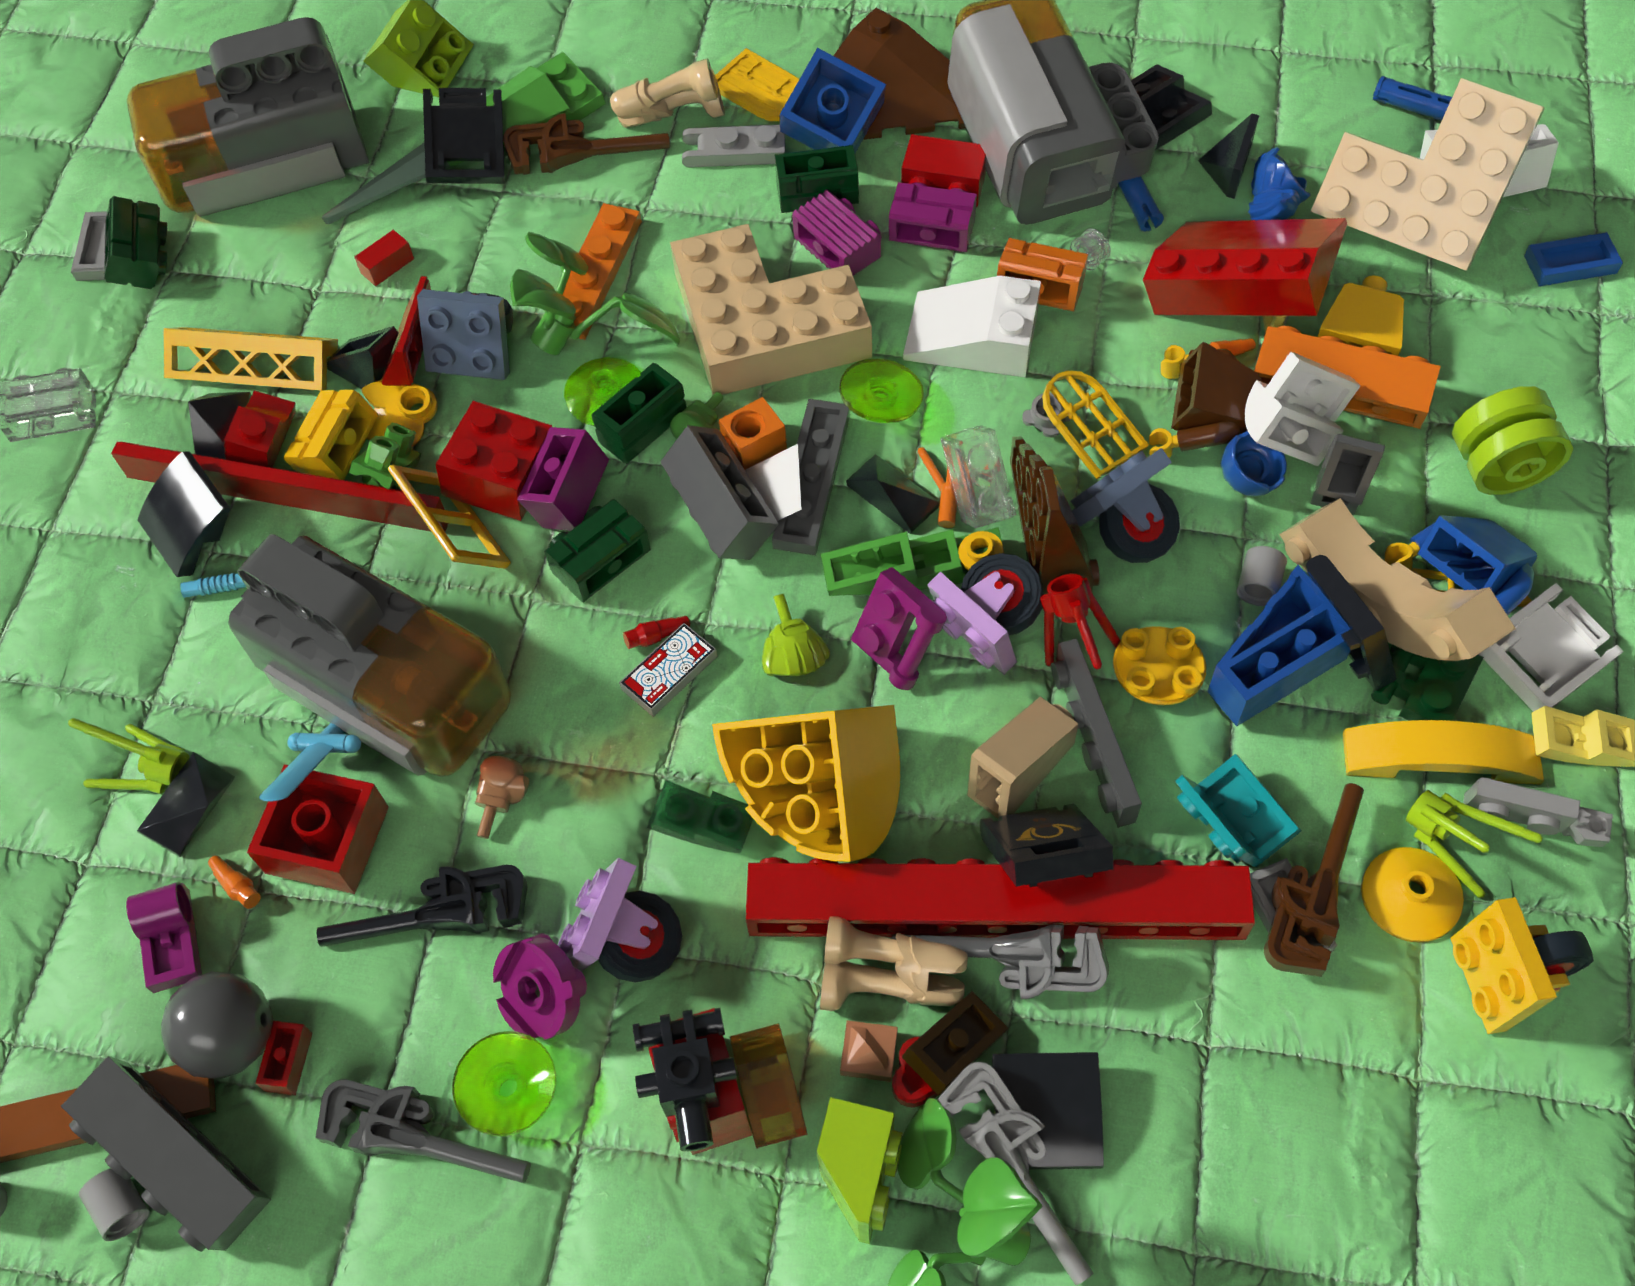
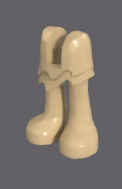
M708 58L694 62L658 82L649 83L648 78L641 81L638 80L632 85L620 88L610 98L611 108L617 115L621 125L625 128L660 121L662 118L672 116L673 109L691 103L702 104L712 118L725 115L717 79L713 69H711Z
M830 916L825 945V968L820 1010L835 1011L840 1009L848 995L855 992L887 994L906 999L911 1004L956 1005L964 997V983L954 977L929 974V972L943 974L962 973L967 969L968 955L957 947L926 941L913 935L909 937L897 933L896 939L867 933L856 929L844 918ZM858 958L896 963V971L855 964L847 960Z

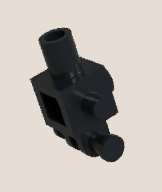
M714 1008V1012L694 1015L692 1009L683 1011V1019L671 1021L670 1014L661 1015L660 1022L642 1026L639 1023L633 1024L637 1052L644 1051L645 1047L664 1045L652 1048L655 1072L635 1076L638 1098L659 1095L660 1105L665 1116L675 1115L681 1151L702 1150L714 1144L708 1109L720 1106L717 1083L737 1079L734 1057L713 1061L707 1038L698 1039L701 1036L717 1033L719 1036L725 1035L721 1008ZM683 1038L687 1040V1042L675 1044V1040Z

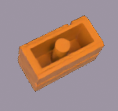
M1008 238L999 260L997 276L1041 281L1040 305L1074 312L1082 291L1089 254Z

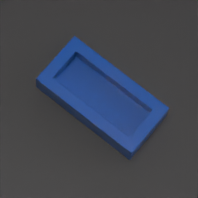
M1607 232L1531 244L1524 255L1538 286L1617 274L1623 264Z

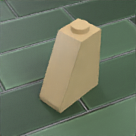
M1041 696L971 755L967 796L998 819L1002 815L1014 814L1074 745L1078 723L1074 721L1071 713L1059 704H1050Z

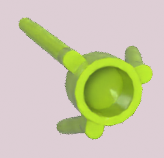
M75 718L68 721V725L74 729L139 754L138 771L144 773L146 778L86 779L83 782L86 788L149 790L163 794L166 785L169 786L190 758L184 748L168 744L133 724H127L125 730L150 746H145Z
M1426 790L1415 801L1406 817V822L1417 828L1414 837L1426 844L1478 898L1485 897L1486 892L1436 839L1437 836L1445 840L1452 833L1483 853H1487L1490 850L1489 844L1458 824L1460 816L1455 812L1535 843H1540L1543 840L1542 835L1461 803L1447 793H1444L1440 798L1431 791Z

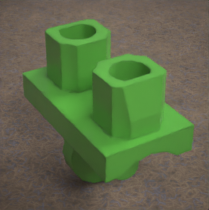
M391 423L386 427L384 436L373 437L369 441L368 449L352 461L349 473L355 476L362 475L363 484L380 486L389 490H398L399 485L389 473L388 467L390 465H397L414 469L419 464L421 453L411 449L416 432L397 423Z

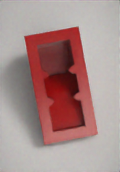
M254 390L245 407L238 406L225 436L226 460L273 468L296 412V403Z

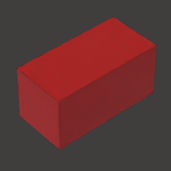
M394 229L354 256L360 273L375 286L414 260L409 242Z
M273 1021L271 1034L267 1041L255 1082L265 1092L296 1096L313 1034L304 1024Z

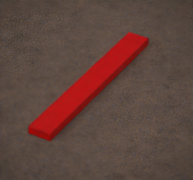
M116 442L111 452L127 478L154 483L168 465L181 453L179 451L127 442ZM192 454L221 495L430 531L402 490H389L380 486ZM417 493L427 507L445 510L439 497ZM437 521L444 532H446L449 523Z

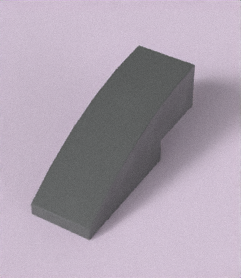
M1337 434L1328 449L1317 476L1311 504L1324 507L1341 498L1350 513L1354 515L1358 505H1361L1384 453L1385 445Z

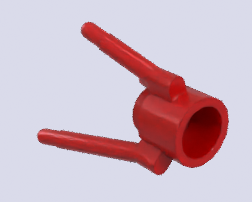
M1078 574L1059 576L1047 585L1048 594L1040 597L1044 610L1045 664L1051 666V663L1054 662L1055 613L1065 623H1077L1094 669H1101L1102 662L1086 619L1088 608H1090L1115 648H1117L1121 640L1094 597L1089 580L1082 578Z

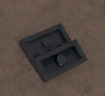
M1157 64L1131 80L1157 130L1159 138L1155 151L1212 115L1211 101L1185 90L1184 76Z
M185 451L181 452L168 465L153 485L141 508L138 522L175 576H190L194 573L203 543L220 541L230 506L191 452Z
M1098 1052L993 1054L992 1067L995 1068L1020 1108L1036 1116L1045 1126L1037 1132L1044 1142L1046 1148L1045 1156L1040 1160H1032L1028 1157L1029 1170L1103 1168V1122ZM994 1106V1109H995L994 1114H995V1113L998 1112V1110H997L996 1107Z

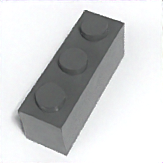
M687 425L661 460V464L670 477L672 486L678 490L689 508L691 517L700 526L709 541L711 550L717 554L718 558L750 560L779 523L720 430Z

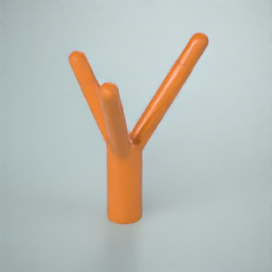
M957 439L950 441L946 482L926 449L920 447L917 451L941 491L938 525L943 528H953L955 526L958 493L985 464L983 457L978 458L955 483L959 447Z

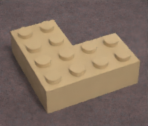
M1461 78L1424 160L1345 132L1310 212L1326 218H1346L1347 226L1460 269L1468 270L1545 108Z
M749 224L670 242L675 276L713 395L716 392L724 395L872 358V325L849 264L769 283Z

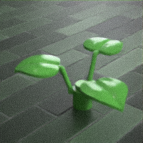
M534 232L527 233L525 240L532 251L546 261L560 266L562 272L556 291L543 278L522 269H517L510 281L513 306H530L546 311L530 337L531 341L538 348L549 354L559 355L569 337L578 340L585 329L615 307H619L624 313L638 322L670 337L676 346L679 345V335L669 317L653 303L627 292H624L622 297L616 296L578 326H575L573 323L576 319L574 315L576 313L575 306L563 293L571 270L580 275L587 273L588 265L578 252L561 242Z
M934 1098L927 1099L925 1105L918 1109L902 1136V1150L898 1173L903 1184L915 1190L922 1189L931 1179L937 1187L964 1205L959 1211L961 1220L957 1231L958 1245L963 1252L938 1253L928 1260L924 1252L916 1249L911 1250L897 1264L888 1286H946L945 1277L939 1270L945 1264L971 1262L981 1266L985 1259L989 1258L1010 1266L1019 1265L1027 1256L1031 1243L1030 1229L1026 1223L1042 1208L1040 1201L1026 1188L1015 1169L1008 1162L999 1158L991 1157L981 1162L969 1176L964 1191L943 1177L940 1169L952 1160L956 1151L957 1135L951 1113L942 1106L939 1100Z

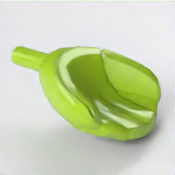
M784 594L774 596L781 624L776 625L765 640L762 656L764 673L769 676H800L812 673L824 666L825 660L830 656V651L824 640L802 619L792 620Z

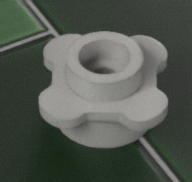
M1049 393L1050 404L1058 415L1065 409L1054 395ZM1040 394L1033 400L1031 410L1023 412V423L1027 426H1035L1046 437H1056L1060 432L1052 424L1049 417L1044 416L1047 414L1043 407V394ZM1066 417L1061 421L1064 423L1070 421L1071 419Z

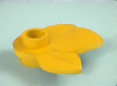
M382 380L364 386L361 389L362 393L378 414V418L366 439L371 440L375 436H384L386 427L391 423H397L416 432L412 447L415 446L423 436L425 423L429 422L437 412L438 404L433 392L417 384H412L411 386L382 385ZM415 404H423L418 410H410Z

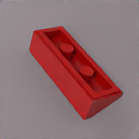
M427 276L420 277L405 309L398 330L399 334L381 381L382 385L411 386L414 381L423 352L417 296L422 289L431 290Z

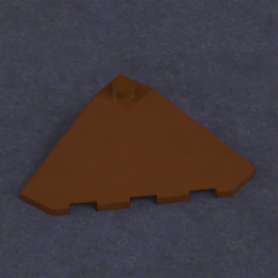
M875 8L852 29L833 55L886 84L884 103L863 140L882 138V130L887 128L905 127L906 135L935 132V124L941 122L958 121L959 129L966 128L948 88L950 60L905 22Z
M1021 436L1013 437L1010 466L1027 561L1040 576L1044 594H1048L1047 585L1053 579L1066 574H1078L1082 578H1087L1092 590L1093 586H1099L1098 562L1096 559L1089 558L1086 540L1053 469L1047 466L1041 456L1036 454L1034 449L1029 444H1026Z

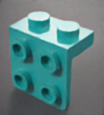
M1234 754L1199 784L1183 774L1175 780L1183 791L1177 796L1179 802L1194 819L1197 820L1199 818L1206 826L1208 824L1212 826L1214 831L1208 835L1209 838L1226 858L1231 857L1237 864L1243 860L1254 867H1258L1302 831L1237 754Z

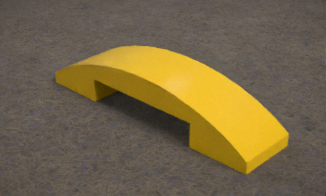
M1411 720L1362 725L1347 728L1343 731L1346 776L1395 778L1399 770L1491 774L1493 780L1514 784L1541 785L1544 782L1541 757L1536 756L1534 736L1515 729L1464 721Z

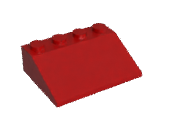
M1346 218L1186 222L1154 250L1144 275L1143 282L1154 315L1317 316L1347 227Z

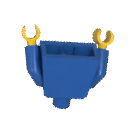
M1440 515L1436 522L1411 537L1409 545L1402 542L1392 543L1385 551V561L1389 565L1399 562L1412 571L1413 557L1420 555L1464 590H1479L1490 587L1507 615L1530 593L1535 576L1532 566L1537 559V553L1494 521Z

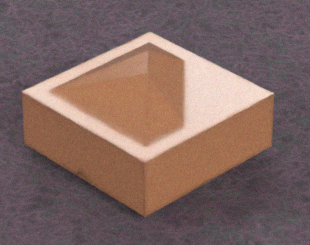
M847 1020L840 1075L892 1082L898 1027Z

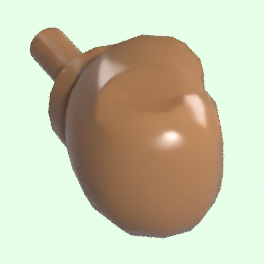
M491 756L481 763V774L475 801L477 806L485 808L477 836L480 838L489 839L496 811L507 813L510 804L520 802L528 790L530 780L524 776L521 764L508 757Z

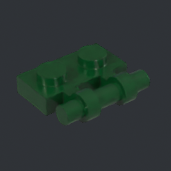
M1392 644L1391 651L1393 654L1391 658L1397 680L1377 691L1373 690L1371 694L1372 699L1383 705L1388 704L1393 695L1406 701L1399 716L1408 721H1453L1484 657L1477 655L1474 658L1459 661L1437 660L1405 651ZM1409 664L1422 669L1416 682L1405 675Z

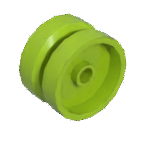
M1519 386L1499 391L1470 407L1455 422L1452 436L1463 459L1468 461L1466 466L1478 491L1488 495H1505L1524 490L1544 481L1559 471L1570 459L1574 448L1562 423L1556 421L1555 409L1544 390L1535 386Z

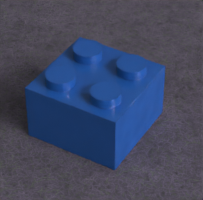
M817 47L780 113V132L814 150L853 145L854 152L856 153L884 103L886 84Z

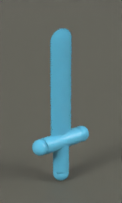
M332 723L321 733H293L288 738V747L293 751H301V753L260 794L259 798L263 801H279L287 798L329 753H356L361 747V740L356 735L346 734Z

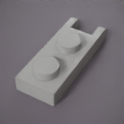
M780 124L687 128L683 131V142L685 144L698 145L697 150L685 151L682 154V164L686 167L775 164L774 155L785 153V134L780 132Z

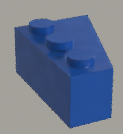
M1297 565L1276 595L1273 594L1255 621L1248 625L1218 662L1207 692L1237 727L1346 660L1351 650L1343 641L1341 634L1350 630V627L1319 587Z

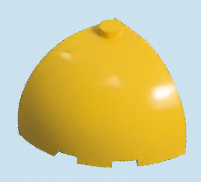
M894 705L712 724L717 752L729 784L735 783L741 795L749 805L745 810L771 836L778 835L791 845L797 847L796 851L823 860L844 862L868 857L883 843L895 817L900 791V754Z

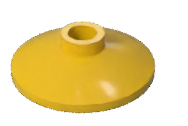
M1399 847L1387 850L1378 855L1369 864L1362 878V900L1369 916L1382 930L1398 939L1409 942L1436 940L1446 935L1456 925L1462 914L1464 904L1463 890L1456 874L1439 857L1428 851L1412 847ZM1409 882L1418 883L1423 887L1425 893L1417 894L1412 891Z

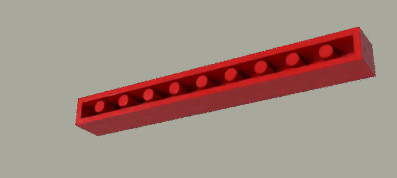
M777 857L762 859L760 863H748L746 923L749 936L826 937L829 918L834 916L848 920L860 931L883 937H892L893 934L901 933L908 935L993 938L1034 931L1055 924L1064 925L1063 939H1075V933L1079 926L1099 928L1102 939L1246 940L1255 924L1249 866H1234L1231 861L1214 860L1204 865H1184L1183 862L1178 860H1162L1154 865H1134L1132 861L1117 859L1113 860L1114 870L1093 873V877L1087 878L1084 875L1040 882L1035 887H1029L1028 885L1016 887L1000 864H986L980 859L972 858L960 860L956 864H936L934 860L926 858L912 859L907 864H887L885 860L879 858H866L858 863H838L837 861L818 858L810 860L809 863H789L786 859Z

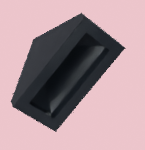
M1250 114L1198 160L1226 197L1235 199L1253 143L1259 119L1257 114Z
M394 326L349 339L327 359V369L361 389L370 383L381 380L399 332Z
M250 392L208 393L188 401L196 455L226 460L225 436L238 406L245 407L252 396Z
M876 454L846 480L849 488L909 534L939 508V502Z
M193 752L140 825L137 832L180 857L235 776Z

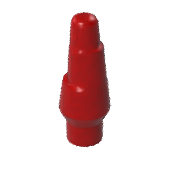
M688 616L639 623L634 629L623 632V638L628 649L638 646L649 647L660 642L662 638L670 636L683 623L690 627L691 622Z

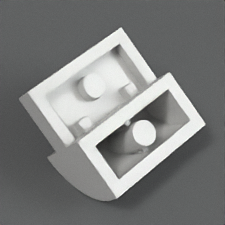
M1291 351L1269 384L1258 380L1254 383L1245 408L1247 430L1256 443L1319 466L1325 458L1335 436L1342 434L1344 431L1335 421L1361 385L1346 374Z

